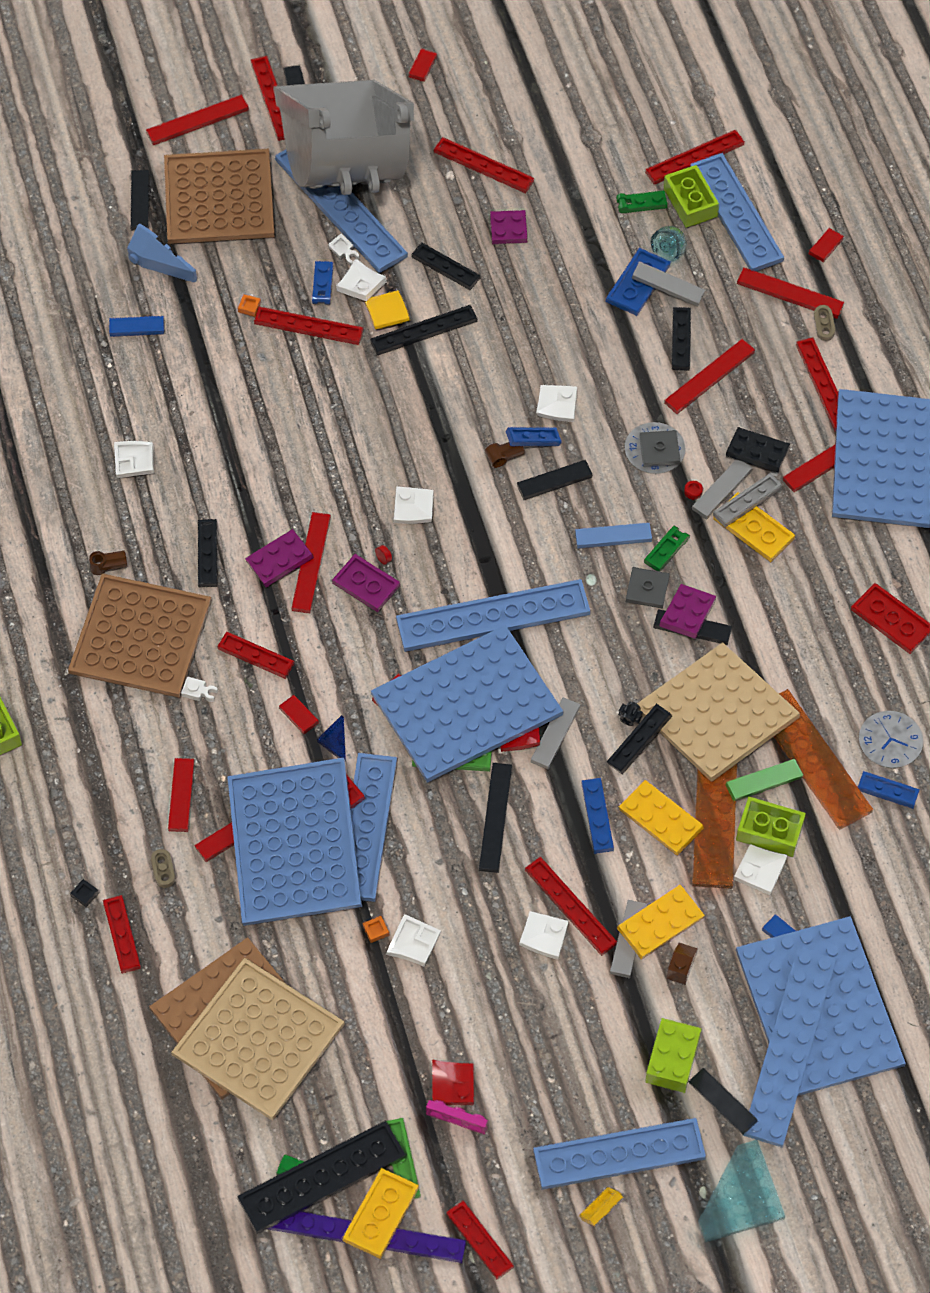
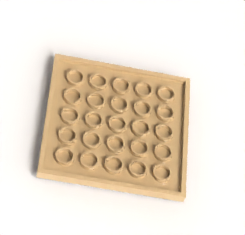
M723 642L637 703L641 707L640 711L643 712V717L650 712L656 703L672 714L671 719L659 733L711 782L800 718V713Z
M244 958L173 1049L172 1056L273 1121L345 1023L334 1014Z

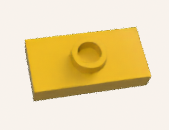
M607 1187L579 1216L582 1221L595 1226L623 1196L619 1191Z

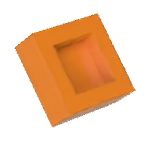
M243 294L238 306V312L255 317L261 304V298Z
M382 916L363 923V928L371 943L389 936V931Z

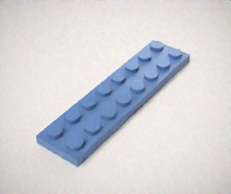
M723 153L692 163L690 167L698 166L719 203L718 217L748 268L752 271H758L783 262L784 256Z
M358 753L354 784L365 796V800L351 809L361 900L375 902L397 757Z
M697 1118L533 1148L542 1190L705 1160L706 1158Z

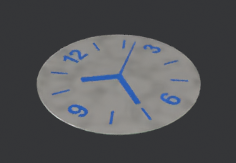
M657 422L645 423L636 427L630 432L625 441V453L628 460L636 468L647 473H665L674 469L678 465L643 467L639 435L640 432L676 429L667 424ZM677 431L681 463L686 448L684 439Z
M882 711L873 714L863 723L859 733V742L864 754L871 761L884 767L897 768L910 764L919 756L923 747V735L917 723L909 716L896 711Z

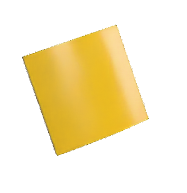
M399 291L374 296L364 301L375 329L410 321Z

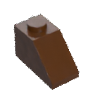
M678 943L671 958L666 979L686 985L698 948Z

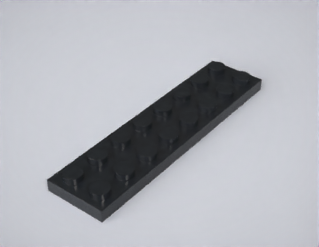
M385 1120L238 1195L237 1200L257 1235L378 1173L381 1168L385 1169L405 1159L406 1154Z

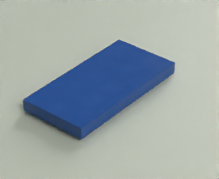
M641 248L637 250L606 297L607 303L635 316L639 315L655 288L632 279L639 261L665 273L671 266L670 261Z

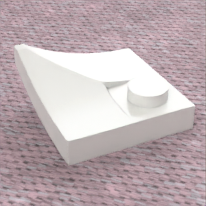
M355 259L346 275L336 285L338 292L367 301L386 283V276L371 270Z
M541 385L536 412L537 416L558 421L574 422L577 386Z
M114 442L117 478L154 473L153 442Z
M396 486L393 523L417 524L431 522L434 490Z
M750 844L734 876V880L771 895L788 855L771 852Z
M530 911L519 945L535 953L558 960L569 921Z
M404 914L386 955L405 959L424 967L441 930Z

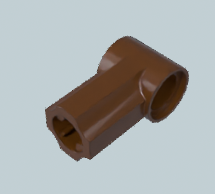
M507 442L502 445L498 443L491 444L485 449V453L492 467L498 468L503 466L507 460L525 454L523 446H510V443Z
M125 550L105 554L100 551L91 553L89 556L91 573L101 575L107 570L127 567Z

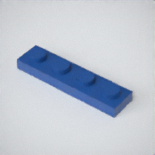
M601 778L581 780L594 854L614 851Z

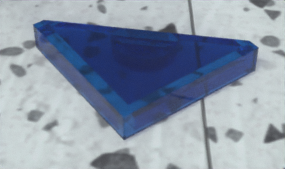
M341 715L317 739V742L337 758H344L346 762L344 717Z

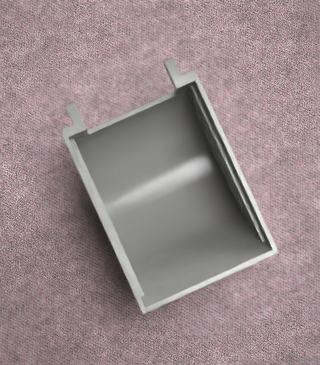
M376 80L273 86L276 106L280 108L290 168L296 183L300 187L321 188L323 185L338 187L340 184L342 194L350 195L352 185L361 183L368 184L370 193H377L380 189V183L400 180L404 176L410 151V121H414V103Z

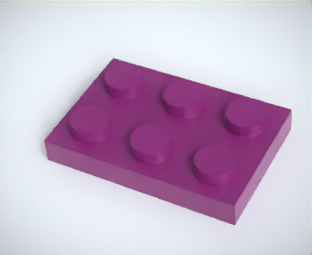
M291 529L246 557L245 560L263 585L268 587L311 560L313 555L295 531Z
M356 554L350 558L332 579V584L376 612H379L400 587L398 580Z
M681 584L660 621V627L696 639L716 601V596Z

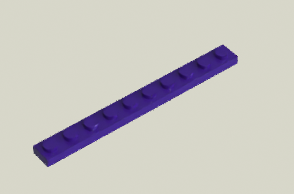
M300 1212L268 1228V1230L345 1243L343 1242V1236L352 1221ZM397 1229L386 1250L462 1263L466 1240Z

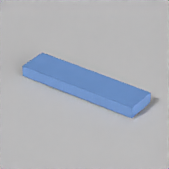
M650 523L575 529L577 549L652 542Z

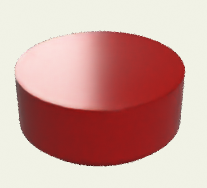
M689 481L685 485L684 494L689 499H699L703 494V486L698 481Z
M381 545L375 549V554L382 564L386 565L392 561L391 552L386 546Z

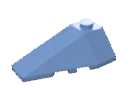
M139 224L127 247L129 260L143 268L195 283L197 281L196 270L181 256H175L170 250L171 247L167 244L163 246L157 240L158 236L154 232Z

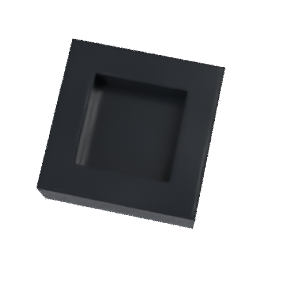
M82 879L71 891L70 895L80 904L87 907L99 894V891Z

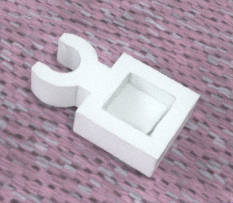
M342 234L328 244V248L338 258L341 259L345 256L346 262L349 265L353 264L350 257L354 256L356 259H360L358 252L352 250L353 244Z
M187 677L181 696L200 701L201 697H205L207 701L214 702V696L209 695V693H217L218 689L215 686L206 687V681Z

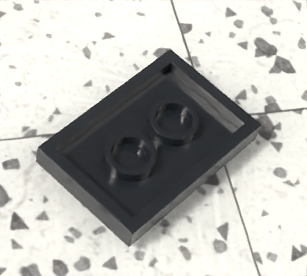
M737 427L726 451V456L779 473L790 443Z

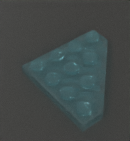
M758 1140L737 1146L717 1187L710 1197L698 1221L705 1243L785 1219L783 1208Z

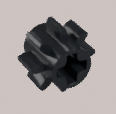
M632 701L628 702L627 705L622 703L618 710V715L621 716L620 721L629 726H632L634 722L639 724L643 713L640 711L641 707Z

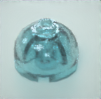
M664 226L651 236V247L653 252H657L660 255L659 257L672 263L679 259L686 251L687 240L679 228Z

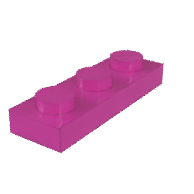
M439 1100L428 1101L426 1115L485 1135L488 1128V1120L482 1115L466 1113L465 1110L459 1107L451 1108Z

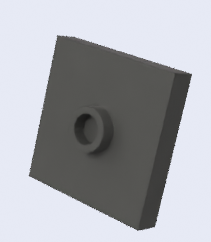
M676 430L640 432L643 467L680 465Z
M632 567L625 602L663 609L670 573Z

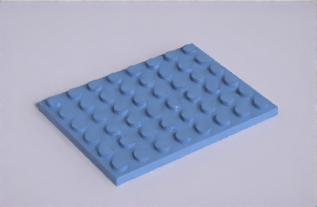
M839 389L832 517L930 528V399Z
M506 625L371 690L372 697L427 783L563 715L562 708Z
M344 758L227 776L243 926L362 907Z
M851 916L736 947V953L768 1043L771 1039L797 947L836 959L798 1096L905 1066L904 1057Z

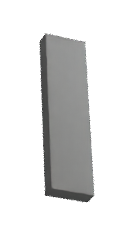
M640 261L632 276V279L697 307L705 289Z
M736 459L692 506V510L707 520L713 511L752 472V467Z
M770 473L713 511V516L724 527H727L780 491L783 485Z
M562 697L559 703L563 710V715L550 721L540 740V745L537 746L531 758V763L548 770L580 709L579 703Z
M628 900L622 922L647 907V904ZM619 933L610 974L630 978L636 952L621 933Z

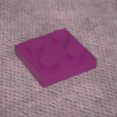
M525 210L490 211L492 244L527 243Z

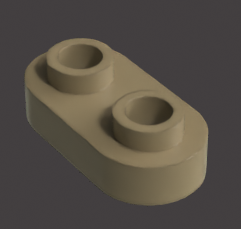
M820 305L814 311L816 332L821 340L828 341L835 335L833 314L830 307Z
M158 849L151 855L155 881L158 886L168 888L175 882L171 856L168 851ZM164 860V863H158V861ZM164 877L169 878L167 881L162 880Z

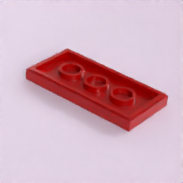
M874 583L851 606V611L909 654L930 634V623L877 583Z

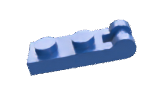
M315 261L312 304L321 302L330 305L333 262Z

